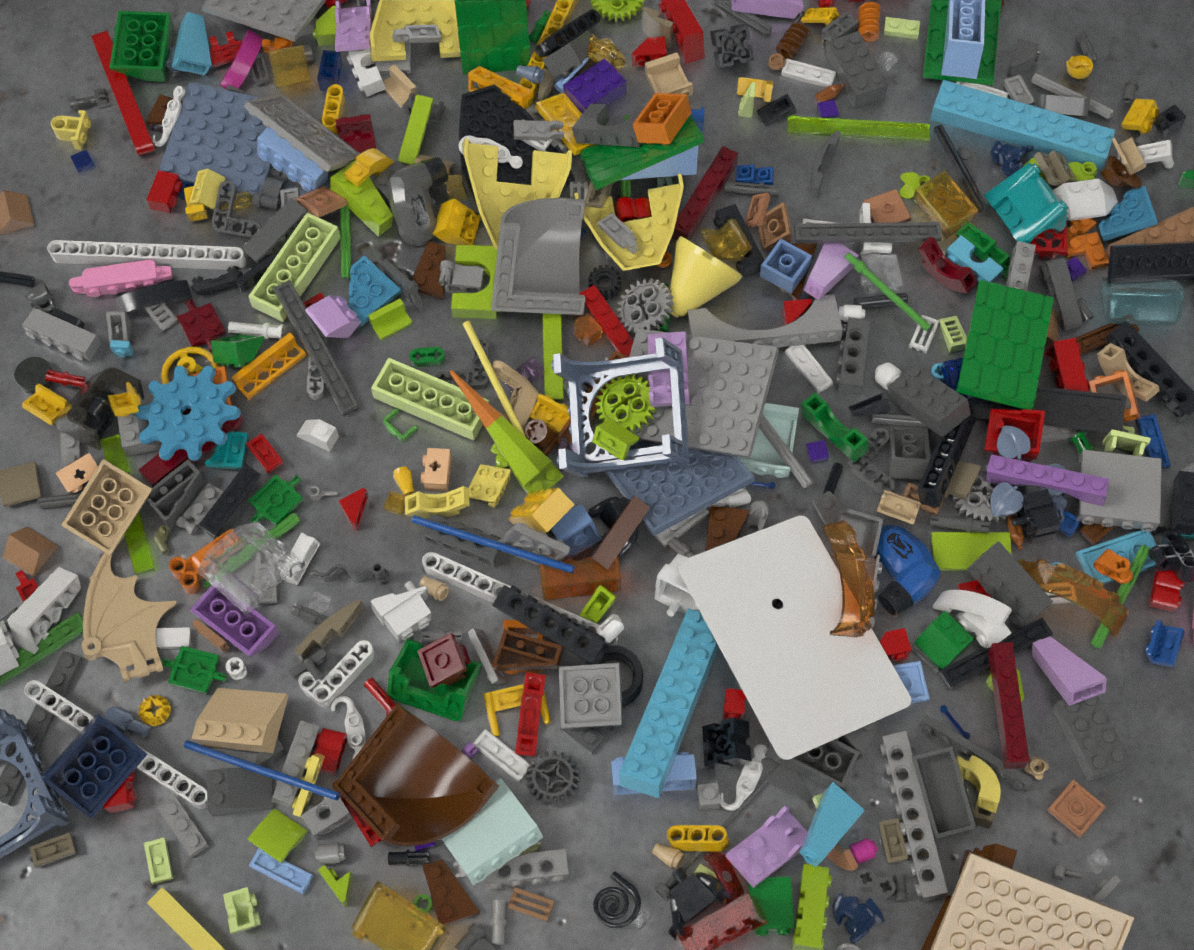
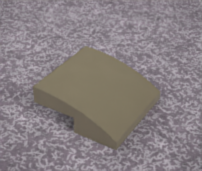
M644 6L642 15L643 32L648 37L665 36L666 48L670 49L673 44V22L660 18V11Z
M1053 150L1049 154L1039 151L1034 155L1049 185L1060 186L1063 183L1078 182L1062 153Z
M35 461L0 470V496L3 507L42 497L41 484L38 479V466Z
M959 461L944 497L948 498L951 494L967 500L981 472V466Z
M918 816L908 817L910 820L918 818ZM895 818L878 822L888 864L913 860L912 855H907L905 843L908 842L907 834L902 835L900 827L903 819ZM915 832L912 835V838L915 840H921L924 837L922 832ZM920 852L917 858H929V855L926 852Z

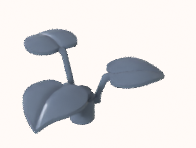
M1004 426L997 440V449L1000 455L1005 458L1013 459L1017 456L1018 460H1021L1020 454H1026L1030 450V440L1022 430L1013 426ZM1053 463L1047 465L1050 467L1067 470L1064 466L1060 464ZM1007 482L998 484L991 494L990 506L993 516L1011 515L1018 512L1023 506L1021 502H1024L1022 493L1016 489H1025L1028 485L1018 484L1012 488ZM1040 486L1041 490L1048 489L1049 494L1052 496L1064 494V492Z

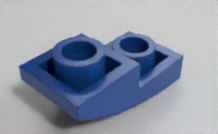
M754 164L736 166V182L754 184L763 182L765 185H774L773 167L755 168Z

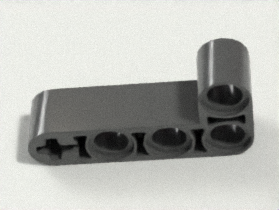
M1058 258L1043 262L1038 266V275L1042 282L1047 281L1050 295L1054 297L1053 306L1060 329L1065 331L1081 327L1082 317L1065 259Z

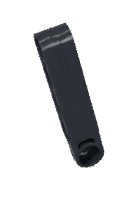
M591 9L546 37L545 41L535 47V52L542 58L552 54L600 22L599 13Z

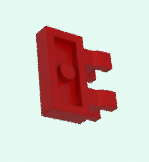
M232 31L226 32L229 43L219 46L216 36L209 38L212 46L209 52L213 68L233 62L242 45L241 40L235 41Z

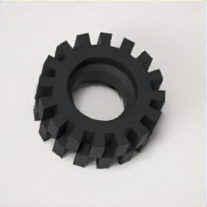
M599 265V269L595 267L593 272H590L588 285L589 287L595 285L605 300H608L609 296L613 299L614 295L617 296L618 291L620 292L621 275L617 269L614 271L613 266L609 269L608 265H605V268ZM602 278H608L612 281V284L608 287H601L598 285V281Z

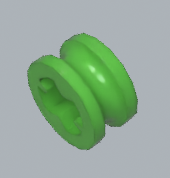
M420 894L415 897L413 906L417 913L426 915L432 910L433 902L428 895ZM422 899L424 902L429 901V904H426L427 908L424 910L422 907H417Z

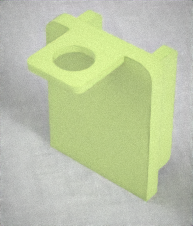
M1123 425L1122 430H1126L1128 433L1112 429L1103 439L1104 452L1111 453L1117 448L1131 451L1134 456H1142L1144 448L1151 440L1148 437L1135 435V429Z

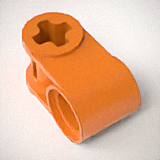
M1106 549L1093 563L1094 568L1099 573L1110 577L1118 583L1125 584L1133 578L1129 560L1110 549Z

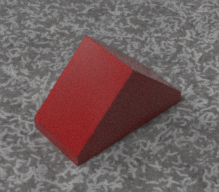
M812 300L783 301L784 326L803 316L812 306Z
M361 488L339 500L340 507L353 530H358L369 497L365 488Z

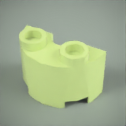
M248 887L223 894L231 934L262 924L259 912L256 913L254 907L258 905L255 893L250 894Z

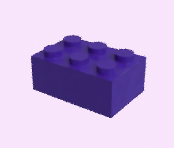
M605 58L563 85L564 93L582 114L590 103L606 104L608 106L627 93L626 80Z

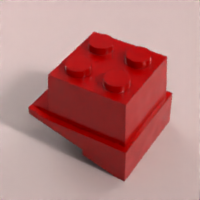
M991 409L984 451L992 452V455L1001 456L997 449L998 437L1004 426H1013L1022 430L1030 440V450L1026 454H1020L1021 461L1031 463L1032 460H1036L1040 452L1045 411Z

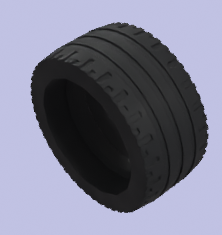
M608 645L609 647L599 664L613 660L623 662L630 667L633 674L632 684L622 692L623 708L631 704L638 697L643 686V668L638 657L626 647ZM586 661V663H585V665H592L591 663H589V662H587V661Z

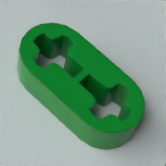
M440 347L416 348L409 355L411 364L415 367L439 366L445 361L444 350ZM435 354H439L438 359L434 358ZM417 355H420V360H416Z

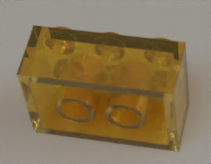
M945 170L917 188L913 196L915 202L932 222H940L941 233L946 239L956 233L967 222L973 221L979 211Z

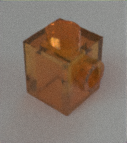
M588 313L576 319L573 333L579 341L582 340L589 347L603 337L602 327Z

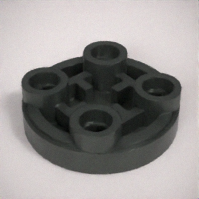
M41 357L27 358L16 367L14 373L15 382L25 393H35L37 384L50 388L52 382L45 381L47 369L52 370V367L48 361Z

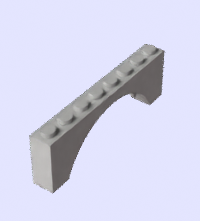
M835 294L824 295L820 300L815 298L809 310L796 321L769 330H748L731 326L716 318L706 308L688 310L690 336L777 348L841 341L842 325Z

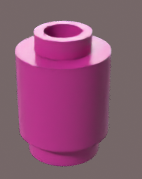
M868 838L850 844L848 848L857 864L875 858V853L878 852L875 842L873 840L870 841Z

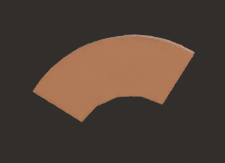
M838 843L826 856L831 862L843 869L854 871L858 868V864L850 849L844 848Z

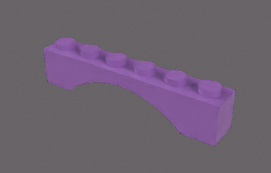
M992 454L986 476L987 482L996 484L1007 482L1010 485L1024 484L1046 487L1067 493L1083 502L1104 506L1110 480L1108 478L1008 459Z

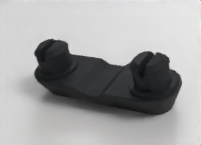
M233 266V268L229 267L227 269L228 273L220 275L218 278L203 280L201 276H198V279L194 277L191 289L197 295H204L238 285L236 280L243 273L239 271V267Z

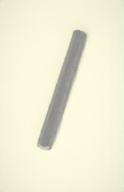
M1035 73L1032 77V83L1057 95L1088 98L1038 73ZM1090 99V111L1107 119L1111 117L1113 113L1112 108Z
M762 413L759 428L786 465L790 467V470L803 488L809 487L812 484V479Z

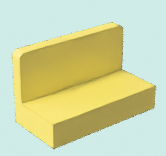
M208 168L198 171L189 204H203L214 210L219 186L225 181V177Z

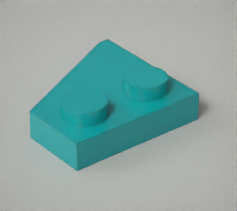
M229 431L227 433V442L217 446L214 455L205 462L206 467L241 470L244 466L247 449L246 443H248L249 438L248 433Z

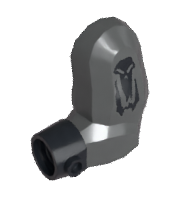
M439 157L410 164L395 172L387 181L390 207L397 222L399 234L408 244L415 246L426 245L428 241H432L434 238L432 233L437 221L431 208V198L428 190H432L448 181L447 169Z

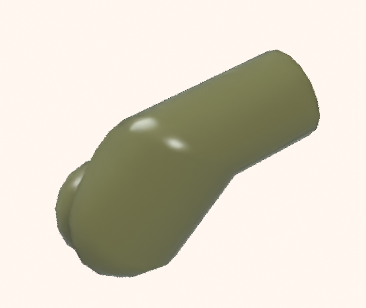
M161 525L153 538L155 545L162 555L170 551L166 544L169 535V527L166 525Z

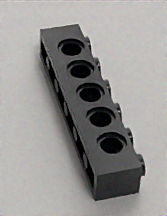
M1127 320L1109 333L1105 339L1107 345L1111 343L1124 349L1127 362L1133 371L1140 377L1159 386L1160 391L1156 395L1160 402L1172 411L1175 418L1183 423L1194 414V391Z
M969 405L971 413L969 417L944 437L940 436L917 489L922 505L940 507L976 422L973 405Z
M506 585L503 586L492 604L493 607L554 643L563 646L566 650L592 665L599 664L609 647L604 642V637L597 633L591 635L587 632L588 628L580 623L577 626L570 623L571 618L562 613L560 616L554 613L555 609L546 604L542 607L537 604L539 600L528 594L527 597L521 595L522 591L513 585L510 588ZM517 601H522L521 607L515 609V603ZM534 610H538V616L531 619V613ZM555 620V625L552 628H547L548 622ZM572 629L571 636L564 638V632ZM589 639V644L581 648L582 640Z

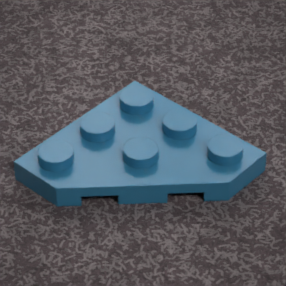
M1146 186L1127 191L1123 196L1122 202L1120 204L1117 203L1109 212L1110 216L1105 221H1101L1099 229L1103 242L1158 224Z
M365 255L351 266L348 307L357 314V318L361 321L359 324L361 327L369 320V314L383 308L402 292Z

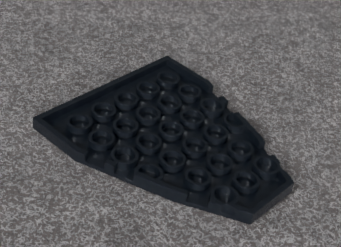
M494 84L462 94L458 132L459 142L463 137L471 135L476 138L491 139L506 147L510 155L519 156L523 164L519 169H514L509 162H498L497 182L531 185L532 153L534 150H539L522 140L514 139L513 122L514 120L523 119L527 121L535 120L523 107L513 103L511 97L502 93L501 89ZM550 144L545 151L564 154L558 145L554 148ZM460 152L462 185L475 214L479 215L464 155ZM571 170L565 185L575 182V177Z

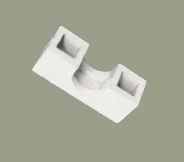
M370 49L348 51L349 55L346 57L349 64L354 65L352 72L355 79L359 77L360 81L357 84L360 91H364L368 97L385 90L386 87L377 66L366 69L369 65L375 63V61L371 62Z

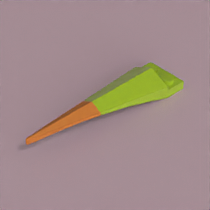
M450 370L451 376L471 404L519 484L527 494L530 492L534 493L537 490H547L564 477L545 454L453 370Z

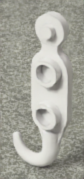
M177 86L174 89V98L167 104V110L162 120L163 134L161 139L157 142L156 135H152V143L156 147H161L168 141L170 133L179 117L182 108L180 100L185 94V89L181 86Z
M469 135L463 137L458 145L463 155L462 143L465 138L469 139L470 143L499 146V163L509 162L514 169H519L523 164L519 156H511L506 147L488 138H476Z
M339 696L333 700L331 711H335V706L340 702H344L347 705L345 729L348 744L355 750L354 759L366 743L364 723L361 715L355 708L353 700L347 696Z
M757 745L754 748L752 762L745 764L737 781L734 803H725L723 799L724 794L722 792L719 794L720 805L725 810L733 811L738 809L743 804V801L755 790L762 774L763 766L761 760L766 758L765 754L768 750L766 746Z

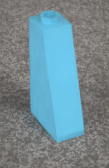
M187 12L180 22L172 69L205 76L212 64L203 15Z
M834 782L823 792L800 850V854L804 857L805 861L814 867L823 861L865 811Z

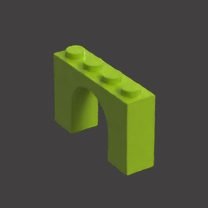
M456 245L455 263L463 266H479L484 268V272L490 278V282L485 289L477 293H452L451 311L453 318L497 319V312L500 311H491L497 250L494 249V246Z

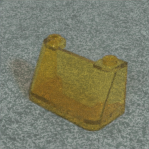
M379 881L372 888L350 927L353 931L351 935L360 941L363 938L369 940L382 950H439L449 935L447 928Z

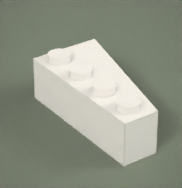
M58 567L11 614L7 621L16 646L33 654L39 649L37 644L41 639L45 640L47 638L49 627L52 623L59 621L62 609H67L80 591L81 585L78 575Z

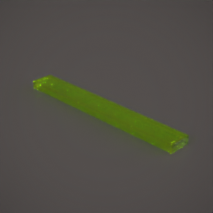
M788 116L787 134L829 137L836 131H841L840 137L918 142H929L930 124Z
M120 435L101 439L106 461L130 474ZM139 511L125 533L134 573L137 576L155 570Z

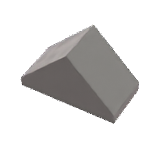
M106 311L109 344L111 340L130 342L132 323L126 311Z

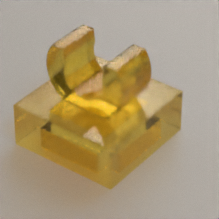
M390 491L383 510L402 516L405 510L406 496Z

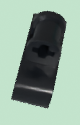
M105 390L100 397L96 395L93 397V402L89 408L84 410L86 417L79 426L78 435L94 443L101 440L116 418L108 399V395H114L115 393Z
M1173 530L1164 532L1161 545H1156L1149 550L1148 555L1150 559L1155 561V566L1159 571L1173 570L1179 580L1192 582L1194 580V553L1180 533Z

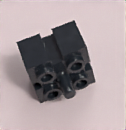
M739 24L731 26L729 32L724 28L710 31L712 45L717 47L718 50L714 52L717 67L734 65V60L739 63L754 60L752 46L747 45L746 41L751 40L748 25Z
M1048 489L1025 494L1024 502H1021L1023 506L1017 512L1018 518L1012 519V525L1015 527L1025 524L1026 527L1023 528L1025 537L1029 539L1030 544L1053 539L1056 534L1055 531L1058 530L1061 523L1056 510L1052 507L1053 502Z
M732 717L722 720L721 724L712 723L702 726L703 742L707 743V749L703 750L705 767L724 770L733 767V764L742 765L752 762L751 746L746 743V740L750 738L748 721Z

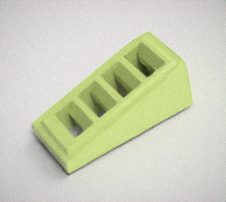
M751 82L740 101L738 115L741 117L751 118L753 114L755 82Z
M957 316L939 319V325L949 353L965 350L967 336ZM954 322L952 325H945V323Z

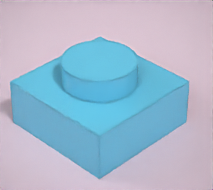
M111 340L110 348L114 355L122 358L133 356L134 349L129 341Z

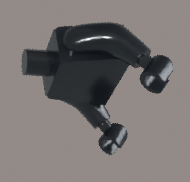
M616 496L607 498L590 508L588 515L590 518L600 515L602 521L611 529L630 499L626 497L619 499ZM640 523L615 558V561L612 563L613 565L621 564V556L628 554L638 543Z
M682 867L671 874L678 885L670 890L672 926L668 933L675 941L678 934L682 937L685 936V932L682 930L685 922L694 919L716 901L724 906V899L726 897L731 899V895L726 892L724 885L715 877L704 872H696L687 876Z

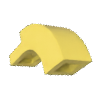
M465 486L443 494H426L418 491L405 497V515L412 517L416 515L429 519L431 514L450 517L460 514V509L469 506V488Z
M972 755L970 760L967 761L957 756L963 778L970 781L978 792L976 806L996 813L1001 789L994 771L978 757Z

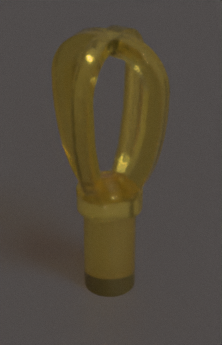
M247 191L237 194L236 199L244 194L247 196L236 200L234 209H243L252 204L251 194ZM249 201V203H247V204L238 206V205H240V204H242V203H245V202ZM228 203L220 206L221 211H226L229 208Z

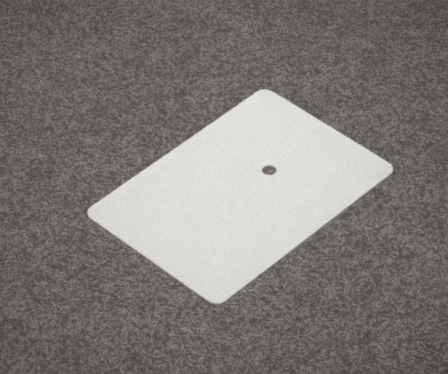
M796 516L684 559L678 564L679 574L780 758L785 760L794 758L905 709L911 704L910 694L807 517ZM774 599H780L783 602L781 609H775L772 606Z

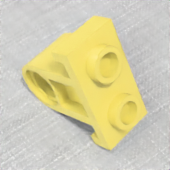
M79 110L78 114L80 117H54L51 121V127L56 137L60 140L71 141L75 149L82 150L83 144L87 141V131L91 127V119L88 117L87 112Z

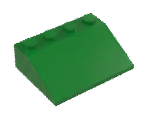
M118 11L110 70L146 81L166 82L167 60L174 27L171 14L168 12Z

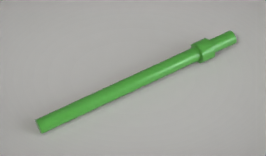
M850 252L845 255L844 258L854 266V269L859 274L862 273L925 331L930 329L931 325L875 276L862 260L859 261Z

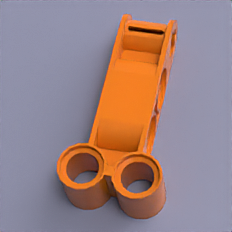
M229 529L186 560L182 557H174L170 560L169 569L173 576L180 580L186 593H197L201 588L199 580L246 547V542L241 541L235 529ZM183 566L181 570L176 571L177 567ZM194 580L191 585H186L188 581Z

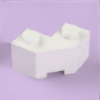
M962 611L955 616L958 623L968 633L974 632L976 634L977 641L985 648H990L992 643H999L1011 634L1005 623L999 625L986 622L981 615Z

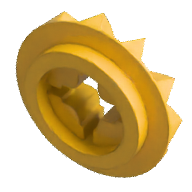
M151 694L149 697L143 698V702L139 705L138 715L146 725L158 726L169 718L171 706L165 697L160 694ZM153 703L159 708L156 710V717L152 712H148L152 709Z

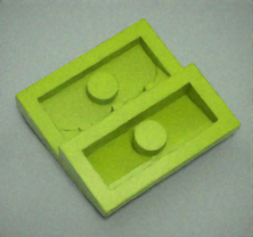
M274 808L261 821L247 840L282 864L293 848L296 849L308 831Z

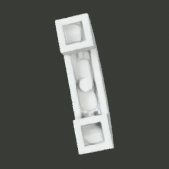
M965 590L943 591L933 605V609L949 613L956 609L981 615L986 622L999 625L1004 624L1012 611L1010 607L993 598Z

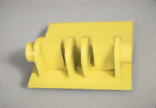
M480 464L469 486V498L487 501L490 507L495 508L499 504L500 496L504 494L503 491L506 490V486L511 480V470Z

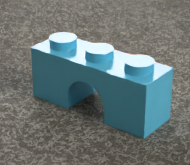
M962 235L947 248L945 256L951 262L972 269L978 280L977 286L979 280L995 283L1001 277L1004 268L990 257L983 263H976L971 260L970 257L973 255L975 246Z

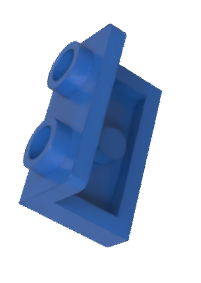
M1161 620L1156 621V625L1151 629V642L1147 644L1145 654L1148 656L1151 664L1175 668L1185 633L1184 629L1164 626Z

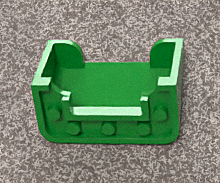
M407 639L389 670L387 688L389 697L397 702L450 720H461L480 675L482 663L470 660L471 663L466 665L467 670L463 672L465 673V678L452 685L440 684L433 688L429 685L417 652L424 646L420 642Z

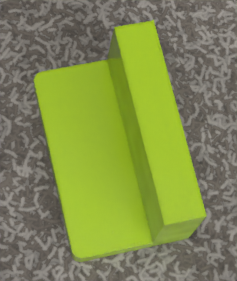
M401 299L368 315L370 325L380 340L412 324V320L406 313Z
M609 419L596 426L592 442L620 460H624L627 458L630 446L638 442L639 437Z

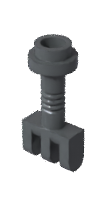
M104 88L94 90L95 96L79 99L71 96L72 98L68 99L70 108L78 110L77 106L88 103H97L98 108L109 106L107 91Z

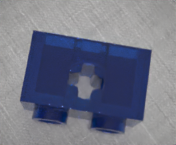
M322 51L317 77L320 91L327 92L331 85H339L343 66L340 52Z

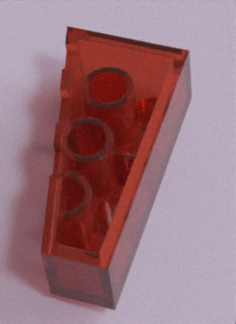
M746 893L714 913L703 917L699 922L685 926L682 929L685 932V936L682 937L678 934L684 950H715L768 924V921L758 899Z

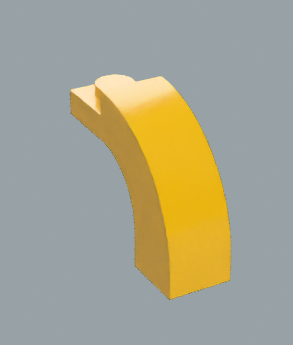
M368 149L356 157V163L344 172V177L358 187L372 174L377 177L392 165L394 161L378 149Z

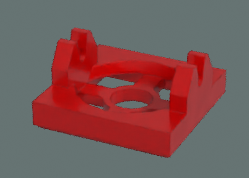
M1067 226L1061 232L1058 231L1060 234L1055 233V229H1049L1038 234L1030 242V244L1036 245L1034 254H1039L1041 260L1046 256L1048 260H1051L1056 255H1067ZM1046 232L1052 233L1054 238L1048 240L1043 234ZM1035 239H1042L1046 242V247L1038 245ZM1054 240H1061L1059 246L1052 248Z

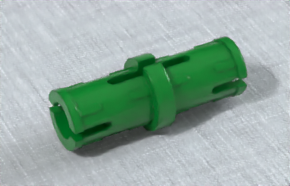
M545 10L541 18L535 22L534 29L529 34L531 42L537 43L552 12Z

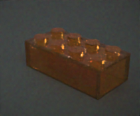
M591 557L579 561L573 559L563 561L575 566L573 573L544 564L539 565L543 600L591 596L601 584L612 593L621 592L619 557L615 558L606 571L592 561Z

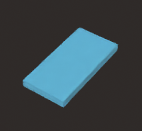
M1139 530L1077 551L1076 556L1091 587L1095 588L1115 581L1099 573L1093 566V563L1106 549H1110L1128 559L1131 566L1141 545L1151 549L1157 544L1151 532ZM1149 555L1140 572L1156 567L1155 561L1150 559Z

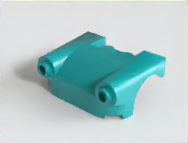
M1029 162L984 194L987 201L1011 231L1010 233L1015 240L1028 244L1043 231L1056 229L1061 232L1067 226V210L1069 209L1063 200L1060 201L1048 183L1040 177L1039 173L1041 170L1036 163L1031 164Z

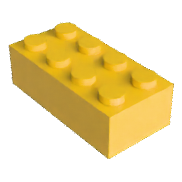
M559 487L543 489L541 491L537 490L534 493L530 492L524 498L525 502L521 506L517 505L510 512L512 515L508 520L513 525L516 522L524 523L534 531L547 533L574 504Z

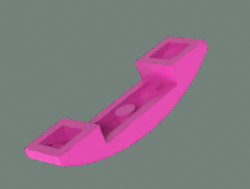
M248 29L241 42L242 45L220 83L221 87L226 89L228 85H231L238 89L240 88L257 57L264 38Z

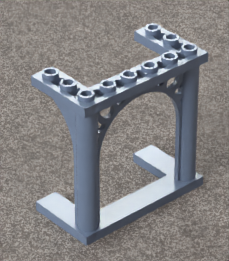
M662 337L655 339L656 353L608 361L582 362L573 361L560 353L553 354L551 366L554 374L569 381V387L567 388V394L570 398L568 413L571 417L569 431L572 435L571 451L566 448L558 449L557 464L559 469L582 478L588 477V473L668 462L690 464L682 350ZM670 369L674 436L670 434L662 435V446L629 450L627 458L624 460L610 455L606 450H604L605 454L598 456L601 449H603L596 445V449L592 454H587V447L593 443L594 436L590 421V410L598 391L607 382L617 377ZM592 378H595V380L600 378V382L596 384ZM585 382H589L592 385L593 390L591 393L584 392L583 384ZM584 396L587 397L586 404H584ZM586 433H589L590 438L586 440Z
M0 709V760L12 763L23 774L27 784L28 799L21 819L9 832L0 837V859L56 825L64 827L69 824L67 819L68 811L58 800L60 798L59 793L41 778L46 770L41 765L43 764L41 756L33 748L35 746L34 741L25 732L27 727L24 721L17 719L13 714L10 715L5 709ZM12 743H15L17 746L16 752L13 756L8 757L7 749ZM20 755L21 759H23V762L19 763L17 760ZM38 789L37 792L39 794L34 795V791ZM30 814L33 815V816H35V817H37V818H35V819H34V818H31V819L28 821V816H29Z

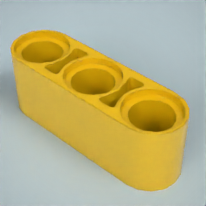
M333 84L328 88L322 115V124L335 135L338 134L335 119L342 118L345 106L343 88L338 84Z
M675 825L667 831L670 846L681 851L720 852L726 850L730 844L725 828L719 825ZM677 836H682L679 840H673ZM697 836H702L700 840H694ZM719 836H722V837H723V838H722L721 840H719V841H716V840H715V838H717V837H719Z

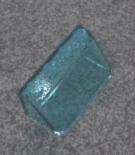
M1107 277L1101 278L1100 289L1104 316L1110 323L1122 324L1127 320L1130 324L1172 326L1180 321L1185 289L1176 280L1110 284L1107 283Z

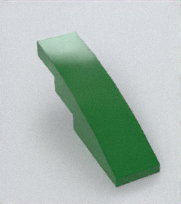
M967 222L956 232V236L959 238L962 235L975 246L973 254L982 262H985L990 257L1003 267L1001 278L1007 281L1011 261L1009 260L1010 255L997 247L994 239Z

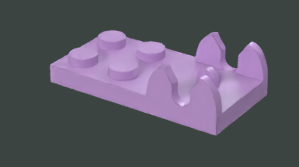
M366 0L367 6L342 9L340 2L336 1V52L370 49V31L373 15L371 0Z
M686 332L647 334L648 354L656 353L655 339L662 337L682 350L686 405L690 404ZM670 369L649 372L651 407L672 406Z
M785 805L776 816L772 815L762 827L726 854V858L753 888L796 856L801 850L807 831L789 812L790 807L788 805Z

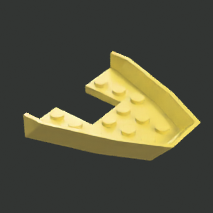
M379 0L370 31L371 62L406 60L404 41L400 43L394 42L392 39L394 29L404 28L405 25H437L442 37L441 42H438L440 58L461 57L454 0Z
M464 139L462 148L476 203L494 249H498L501 217L509 208L530 200L560 197L571 170V150H568L566 154L534 150L532 153L531 185L497 182L499 146L469 143V139Z
M678 174L679 184L647 189L652 217L622 222L634 233L636 238L635 242H637L639 250L634 254L629 252L626 247L624 249L619 247L598 227L597 222L611 213L615 215L612 196L607 198L602 208L584 207L583 218L600 246L623 271L661 263L675 228L684 189L682 174ZM574 193L575 199H579L578 193Z

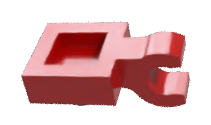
M20 570L15 573L21 584L16 589L24 602L39 586L34 578L29 580L26 573Z

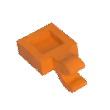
M274 37L275 42L269 39L262 40L264 53H276V49L293 46L291 40L282 37Z
M1092 218L1072 220L1070 223L1071 227L1067 230V238L1075 237L1078 233L1080 235L1087 234L1096 226V222Z

